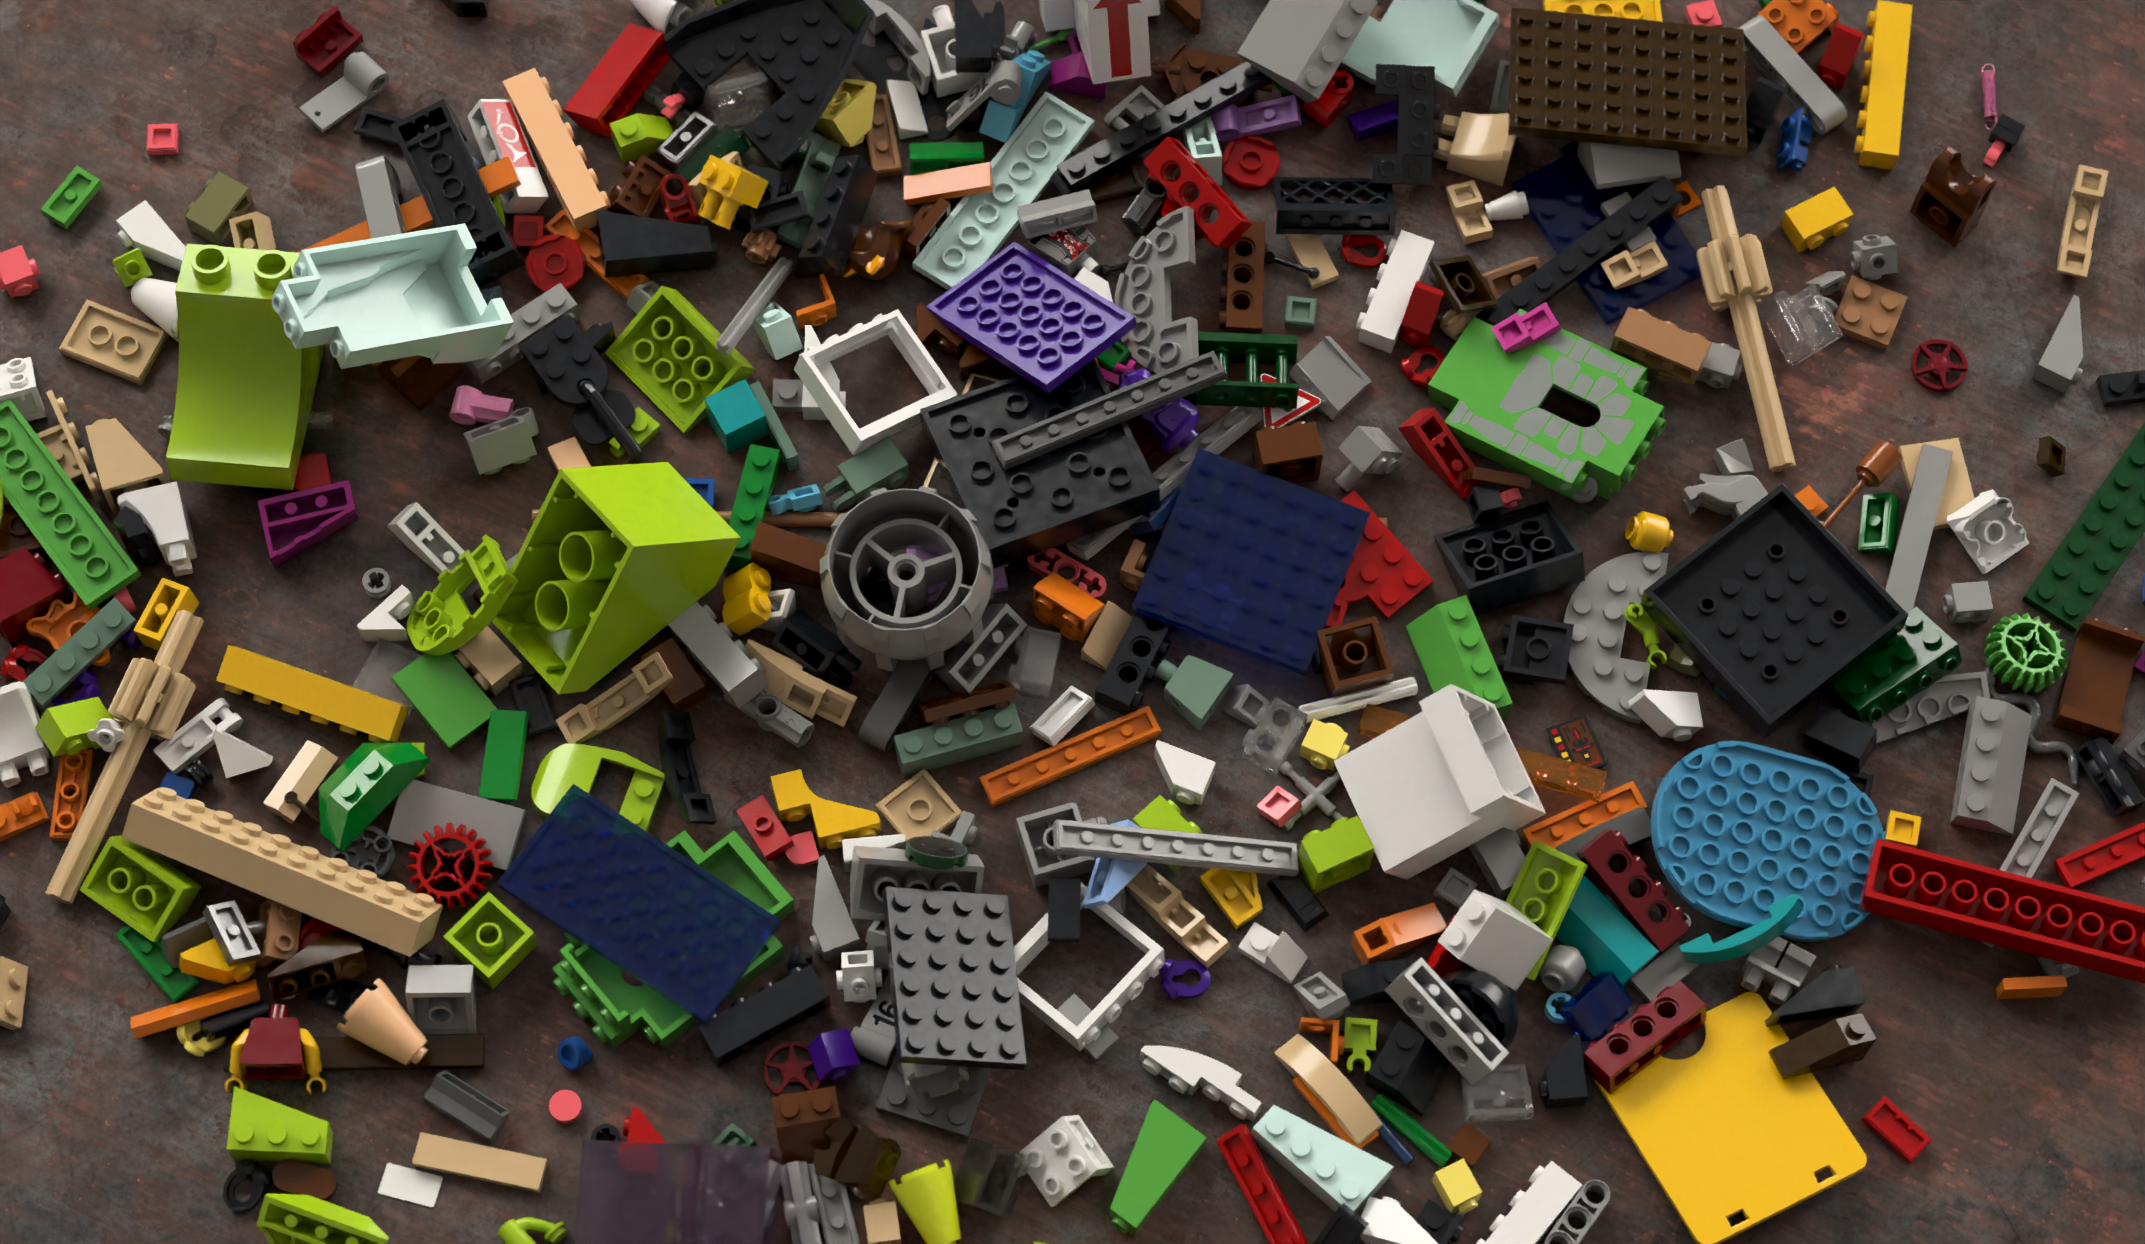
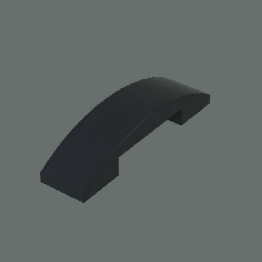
M662 710L659 713V751L665 783L672 802L686 823L714 825L717 820L710 794H703L701 791L690 744L696 739L690 714L684 711Z

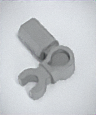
M1017 21L1011 35H1006L1005 45L1000 47L996 64L1004 60H1012L1026 51L1034 35V27L1023 21Z

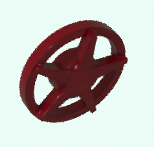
M1942 339L1928 340L1916 348L1911 358V371L1914 378L1920 385L1931 391L1946 392L1953 390L1963 382L1967 374V359L1962 350L1951 341ZM1942 346L1946 348L1942 353L1934 354L1927 347ZM1950 350L1958 356L1961 365L1951 362V359L1948 357ZM1922 352L1927 357L1928 362L1925 367L1918 370L1916 359L1918 354ZM1950 371H1961V376L1955 382L1946 384V376ZM1929 373L1931 376L1939 378L1941 385L1932 384L1921 375Z
M787 1041L777 1045L769 1052L763 1065V1077L768 1089L774 1095H786L787 1093L783 1091L788 1084L795 1085L801 1083L807 1091L819 1088L822 1081H819L818 1077L813 1086L805 1078L806 1069L813 1066L812 1059L802 1061L795 1056L794 1047L808 1051V1044L800 1041ZM789 1048V1058L784 1060L783 1063L770 1062L779 1051ZM768 1067L780 1071L783 1080L779 1089L771 1083Z

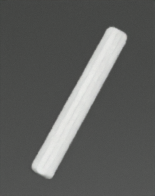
M1408 677L1300 705L1298 714L1302 723L1312 722L1313 719L1320 720L1412 696L1418 692L1417 682L1414 677Z

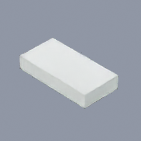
M1071 685L1029 728L1033 735L1054 747L1096 704L1092 697Z

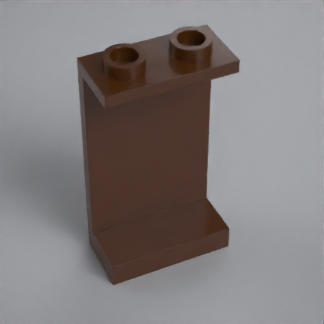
M2086 618L2077 634L2053 726L2092 739L2106 735L2110 744L2113 745L2122 729L2123 723L2120 722L2138 651L2145 642V636L2138 634L2130 628H2118L2109 625L2102 619Z

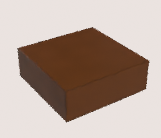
M1464 1122L1447 1148L1454 1157L1459 1160L1464 1158L1466 1164L1473 1168L1490 1145L1491 1140Z

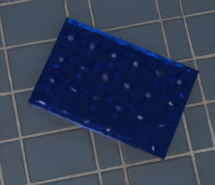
M1578 150L1513 182L1512 189L1517 192L1524 191L1530 215L1556 253L1559 254L1606 219L1600 209L1601 203L1625 192H1628L1631 199H1633L1650 186L1648 182L1596 189L1578 159ZM1669 212L1649 226L1657 238L1656 244L1667 261L1669 269L1641 282L1615 290L1600 263L1576 280L1606 325L1622 318L1628 306L1640 309L1701 277L1696 257L1697 252ZM1623 245L1621 248H1619L1617 251H1615L1613 254H1611L1609 257H1607L1605 260H1603L1602 262H1604V261H1606V260L1612 258L1613 256H1615V255H1617V254H1619V253L1625 251L1626 249H1625L1624 245Z

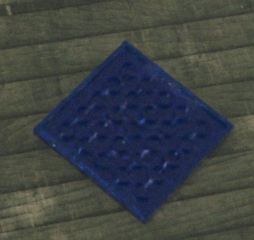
M1199 448L1132 604V610L1305 676L1318 645L1316 632L1325 628L1369 519L1370 512Z

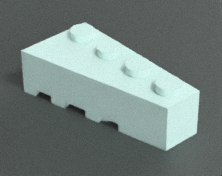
M1273 1105L1252 1129L1251 1135L1255 1143L1334 1212L1344 1203L1355 1213H1358L1367 1203L1369 1196L1373 1197L1390 1178L1394 1167L1276 1105Z

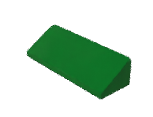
M513 710L491 711L479 790L480 798L499 803L517 801L529 712Z

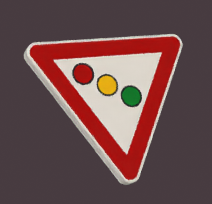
M1264 373L1261 375L1260 381L1276 383V378ZM1298 388L1296 409L1263 407L1264 427H1284L1320 406L1321 399Z

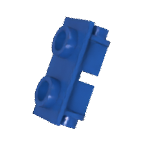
M1801 108L1792 115L1787 116L1782 122V138L1776 152L1778 157L1777 170L1788 165L1791 167V171L1801 172L1806 167L1808 148L1799 144L1807 146L1810 143L1813 124L1809 117L1802 116L1803 109Z

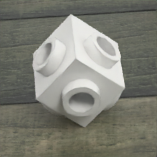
M873 950L842 952V970L836 971L837 990H844L845 1002L864 1003L877 999L876 987H882L881 967L875 968Z

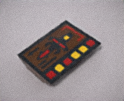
M1586 715L1546 729L1568 778L1583 776L1597 771L1608 764Z

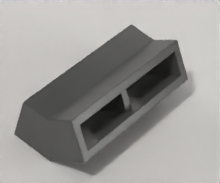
M446 1070L435 1076L430 1088L423 1096L426 1104L491 1145L504 1128L511 1113L504 1106Z

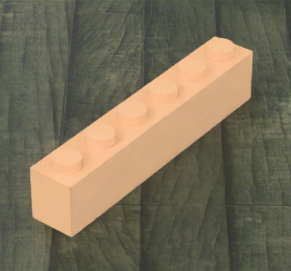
M533 68L502 81L505 96L508 100H511L519 123L562 207L566 211L575 231L582 232L584 228L590 229L596 226L597 212H608L607 209L611 207L610 201L605 191L599 192L596 186L599 182L593 168L587 169L584 163L587 159L581 145L575 146L572 140L575 136L569 122L563 123L561 119L563 112L557 99L551 100L549 96L551 89L546 78H540L536 69Z

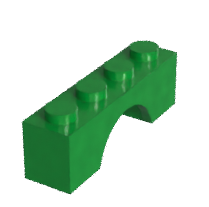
M754 444L749 446L728 524L741 538L725 567L726 569L738 571L752 563L750 547L758 522H763L766 507L772 492L775 491L781 468L780 450Z

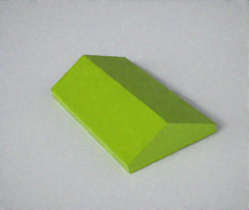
M1534 840L1506 902L1510 903L1554 940L1588 865ZM1553 940L1526 976L1527 978L1535 981Z

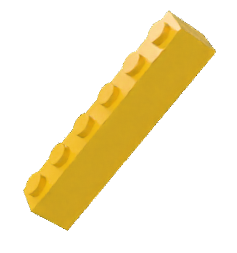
M1878 0L1874 11L1869 10L1866 27L1871 28V34L1866 36L1864 52L1869 53L1868 60H1864L1862 77L1866 78V85H1862L1859 102L1864 103V108L1859 111L1857 128L1862 129L1861 136L1857 135L1854 149L1855 153H1859L1858 165L1893 170L1899 156L1912 5Z
M231 645L227 647L216 681L225 684L224 690L242 695L243 690L253 693V700L267 705H271L272 700L282 703L281 710L299 715L302 710L312 714L310 720L324 725H328L329 721L339 723V730L349 734L357 735L359 730L369 734L368 740L375 743L397 742L409 706Z

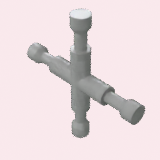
M1285 761L1278 770L1283 775L1289 776L1296 783L1295 786L1307 796L1301 802L1302 808L1282 826L1283 830L1288 832L1294 826V822L1301 816L1304 817L1316 805L1328 817L1332 816L1335 820L1343 818L1337 811V807L1325 797L1337 786L1336 783L1341 779L1338 771L1332 777H1327L1316 788L1304 776L1300 777L1288 761Z

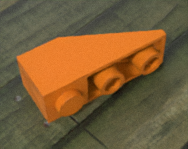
M1433 902L1381 918L1354 931L1350 945L1360 963L1364 966L1375 961H1387L1443 934L1447 924Z

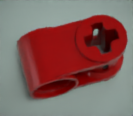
M1335 71L1319 99L1308 104L1304 102L1302 111L1324 128L1329 127L1352 100L1353 77L1346 71Z
M667 174L659 183V192L663 201L666 220L699 225L698 211L691 197L686 179L678 174ZM672 178L677 179L681 184V190L675 196L668 194L666 191V183ZM688 213L687 216L676 219V216Z

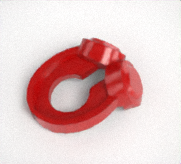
M1344 235L1341 253L1348 265L1354 264L1361 268H1376L1385 261L1387 247L1381 239L1374 235ZM1372 244L1377 247L1378 254L1375 257L1368 258L1362 252L1353 251L1352 248Z
M1426 346L1414 351L1409 358L1402 359L1400 365L1404 375L1411 379L1414 385L1428 387L1429 382L1445 360V355L1435 347ZM1431 355L1437 360L1435 368L1425 369L1421 374L1415 373V370L1420 367V359L1423 356Z
M26 643L19 644L7 653L8 657L4 658L1 665V673L3 678H13L17 682H23L28 676L25 674L24 668L16 664V660L21 659L27 663L37 662L41 665L48 658L40 651L29 648Z

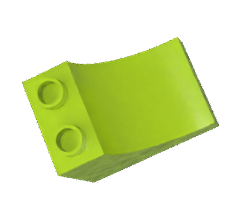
M186 245L175 289L179 326V365L174 418L166 454L170 480L293 490L325 345H318L295 350L291 339L285 334L284 324L279 314L275 312L272 306L271 298L279 282L295 278L293 267L300 253L223 247L218 245Z

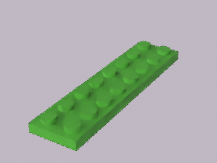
M9 398L1 403L0 477L2 479L3 495L90 611L140 577L141 573Z

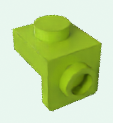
M139 248L112 260L114 269L125 288L134 285L142 278L153 275Z

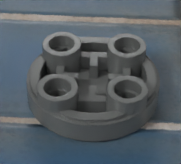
M368 825L342 852L332 845L330 858L342 859L348 863V866L357 870H369L375 873L377 878L384 880L394 866L395 850L390 837L383 830L376 826Z

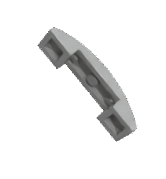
M864 0L874 11L868 26L870 31L874 35L882 31L888 35L909 61L907 69L908 78L922 95L927 94L931 76L930 63L925 47L917 33L902 16L879 0Z

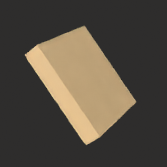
M925 768L875 805L876 810L897 834L905 835L906 841L917 836H931L933 830L944 833L958 822L962 814L959 807Z

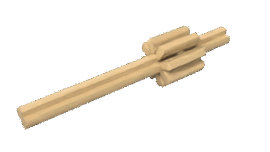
M1718 185L1713 189H1705L1701 192L1713 241L1707 243L1708 247L1700 248L1696 253L1709 306L1712 307V310L1719 312L1730 308L1769 469L1774 473L1781 472L1784 469H1792L1796 466L1756 308V305L1762 302L1761 298H1768L1773 290L1761 242L1753 234H1746L1739 238L1727 189H1725L1724 185Z
M186 610L177 611L154 662L146 658H133L108 709V714L113 717V720L124 725L122 730H124L126 737L124 741H119L115 745L114 751L111 752L45 892L47 896L55 898L59 902L72 905L149 738L151 737L159 741L172 740L195 691L196 685L191 682L190 678L180 673L204 623L202 618L194 616L193 613Z

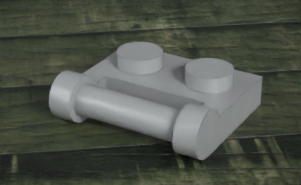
M1140 85L1110 110L1103 121L1110 128L1114 127L1120 131L1129 126L1122 119L1125 114L1137 122L1164 107V105L1144 86ZM1157 146L1144 152L1141 156L1146 159Z

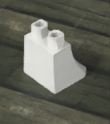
M177 481L119 495L117 501L120 510L127 506L141 515L151 539L159 547L166 564L172 566L175 577L193 573L191 559L197 558L187 503Z
M13 682L0 687V779L6 788L21 782L18 770L29 766L33 777L49 773L48 759L51 758L50 752L35 728L40 717L36 703L24 682Z

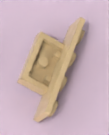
M52 390L47 391L46 393L60 424L39 432L37 435L71 481L76 483L85 479L95 503L99 502L101 499L97 491L102 489L96 472L89 474L86 466L91 464L85 448L78 449L75 443L76 440L80 439L74 423H66L64 416L69 414L62 397L56 399Z

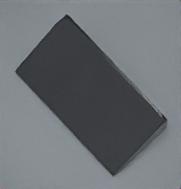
M259 1000V1002L205 1018L200 1021V1026L207 1042H212L249 1028L254 1018H268L270 1007L263 1000Z

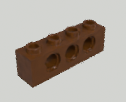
M1250 221L1252 225L1228 249L1227 258H1222L1221 276H1227L1226 284H1221L1220 302H1226L1225 311H1220L1219 329H1225V333L1261 334L1265 222ZM1245 252L1249 256L1241 257L1237 253ZM1242 278L1247 280L1248 282L1239 283L1236 280ZM1243 305L1247 307V309L1239 310L1235 308V306Z

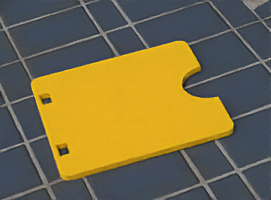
M1755 992L1741 994L1706 1012V1022L1703 1023L1705 1041L1695 1055L1680 1060L1660 1056L1611 1094L1595 1080V1083L1697 1244H1720L1862 1172L1867 1162L1866 1154L1812 1073L1787 1079L1781 1077L1769 1055V1051L1790 1041L1780 1025L1766 1026L1765 1020L1772 1012L1762 997ZM1829 1167L1833 1176L1818 1183L1814 1174ZM1742 1211L1747 1219L1731 1227L1727 1218Z

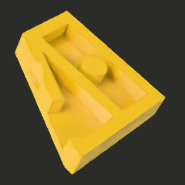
M1210 869L1200 876L1199 881L1236 930L1262 913L1263 908L1258 891L1256 873Z

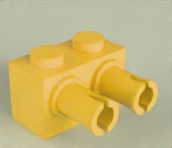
M710 154L707 163L702 169V175L699 180L700 183L706 185L708 191L697 214L730 230L740 205L746 204L753 208H758L769 181L738 165Z

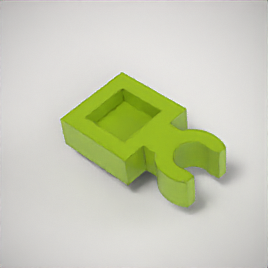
M1345 1017L1344 1052H1352L1346 1063V1072L1351 1074L1353 1064L1360 1062L1364 1065V1075H1368L1371 1061L1366 1053L1375 1054L1377 1020Z

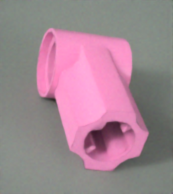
M459 386L455 392L449 417L454 422L463 425H473L476 421L490 424L509 417L513 412L514 402L513 399L484 395L474 387Z

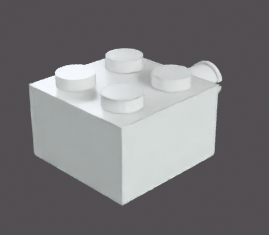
M941 5L932 11L937 27L921 31V41L929 58L930 77L937 98L967 91L986 74L956 73L955 23L950 7L948 5Z

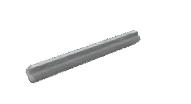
M785 257L778 259L716 341L715 349L717 352H721L723 355L730 354L791 273L793 266L791 260H787Z

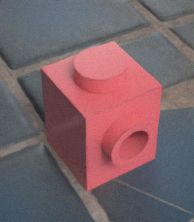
M22 245L0 253V290L6 288L10 298H14L16 296H26L39 288L35 277L40 276V272L34 258L28 260Z

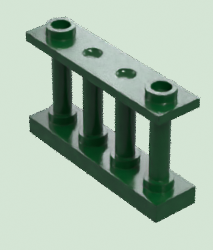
M1198 332L1199 356L1214 351L1227 372V379L1182 397L1193 405L1297 408L1299 386L1296 383H1288V365L1296 364L1298 335ZM1228 362L1246 363V382L1228 381ZM1258 363L1276 364V383L1258 382Z

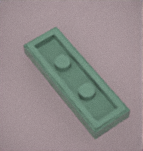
M757 381L750 384L749 387L766 414L768 434L775 448L780 450V457L789 471L799 468L798 453L760 382Z

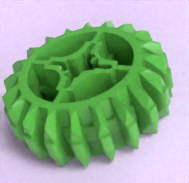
M2028 612L2023 614L2022 617L2017 613L2011 615L2010 618L2005 616L1991 628L1989 635L1985 639L1984 655L1988 657L1986 665L1994 667L1992 676L2000 675L2002 677L2001 684L2011 683L2012 691L2017 689L2018 686L2022 688L2024 694L2029 692L2030 689L2035 693L2043 688L2047 690L2061 678L2062 672L2067 667L2068 662L2066 658L2069 651L2064 649L2066 640L2058 639L2060 630L2052 631L2050 629L2051 622L2041 623L2040 615L2034 619L2030 618Z

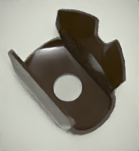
M843 1118L832 1124L824 1132V1136L831 1142V1146L828 1150H815V1172L817 1175L847 1185L853 1195L860 1201L872 1202L882 1195L901 1156L900 1146L894 1139L879 1138L867 1126L862 1125L858 1129Z

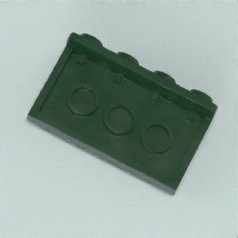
M1918 607L1908 612L1909 615L1905 626L1899 633L1828 688L1856 714L1857 720H1864L1870 724L1878 722L1883 716L1902 706L1907 700L1922 690L1929 688L1934 682L1953 672L1961 664L1962 659L1958 643Z

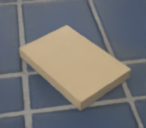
M86 300L60 345L59 351L63 355L142 385L167 341L169 334L159 327Z
M1959 438L1924 442L1928 445L1953 451L1933 530L1951 528L1947 523V516L1952 515L1975 499ZM1923 443L1903 445L1898 449L1902 456L1901 464L1909 494Z

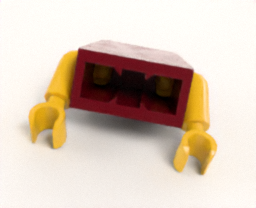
M283 1004L271 1005L269 1018H254L250 1028L244 1030L233 1043L229 1067L232 1077L225 1082V1090L228 1093L232 1092V1084L235 1080L239 1082L240 1089L247 1091L248 1083L246 1079H306V1073L310 1074V1080L307 1082L306 1088L311 1095L313 1094L311 1083L314 1080L322 1083L323 1093L326 1091V1080L320 1077L319 1073L322 1071L319 1047L309 1030L301 1028L299 1019L288 1018V1006Z

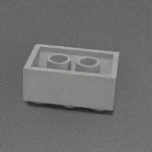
M1578 142L1577 157L1596 189L1659 180L1663 176L1666 179L1681 177L1678 151Z

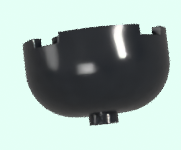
M1459 969L1444 975L1441 979L1503 1047L1507 1049L1515 1038L1519 1023L1517 1005L1508 988L1493 975L1476 969Z

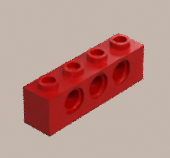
M1166 137L1143 161L1149 168L1147 173L1150 178L1159 185L1163 184L1168 190L1166 196L1177 206L1180 204L1182 207L1189 206L1194 209V226H1199L1205 232L1202 236L1212 247L1229 249L1252 225L1249 219L1179 140ZM1179 167L1181 174L1175 181L1174 172ZM1198 188L1199 197L1193 202V191ZM1216 209L1218 212V217L1216 221L1212 223L1210 216L1211 213Z

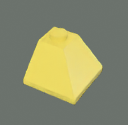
M844 78L815 127L831 141L841 146L854 147L860 144L865 138L864 135L872 129L876 85L874 82Z

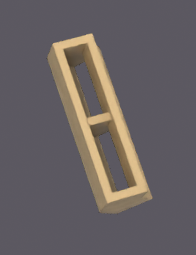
M307 740L263 804L271 813L292 824L301 812V809L294 804H287L284 800L285 794L294 791L298 796V800L305 805L338 757L324 747Z

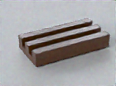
M1480 467L1467 468L1464 475V480L1485 484L1496 483L1497 486L1519 488L1520 490L1530 489L1532 480L1530 476Z

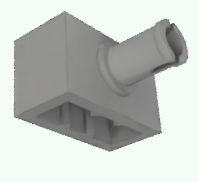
M1357 426L1338 447L1351 463L1335 480L1344 490L1350 492L1365 474H1388L1394 470L1399 463L1397 459L1403 452L1380 428Z

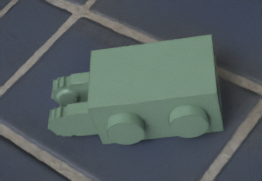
M888 436L838 465V477L826 484L821 491L827 497L843 489L847 491V493L833 501L831 505L838 512L854 503L857 505L871 497L870 492L884 487L886 489L890 487L897 488L902 485L907 477H909L908 463Z

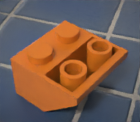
M1053 572L1034 586L1032 612L1040 622L1046 625L1052 624L1060 629L1061 634L1071 641L1077 640L1084 644L1101 615L1105 604Z

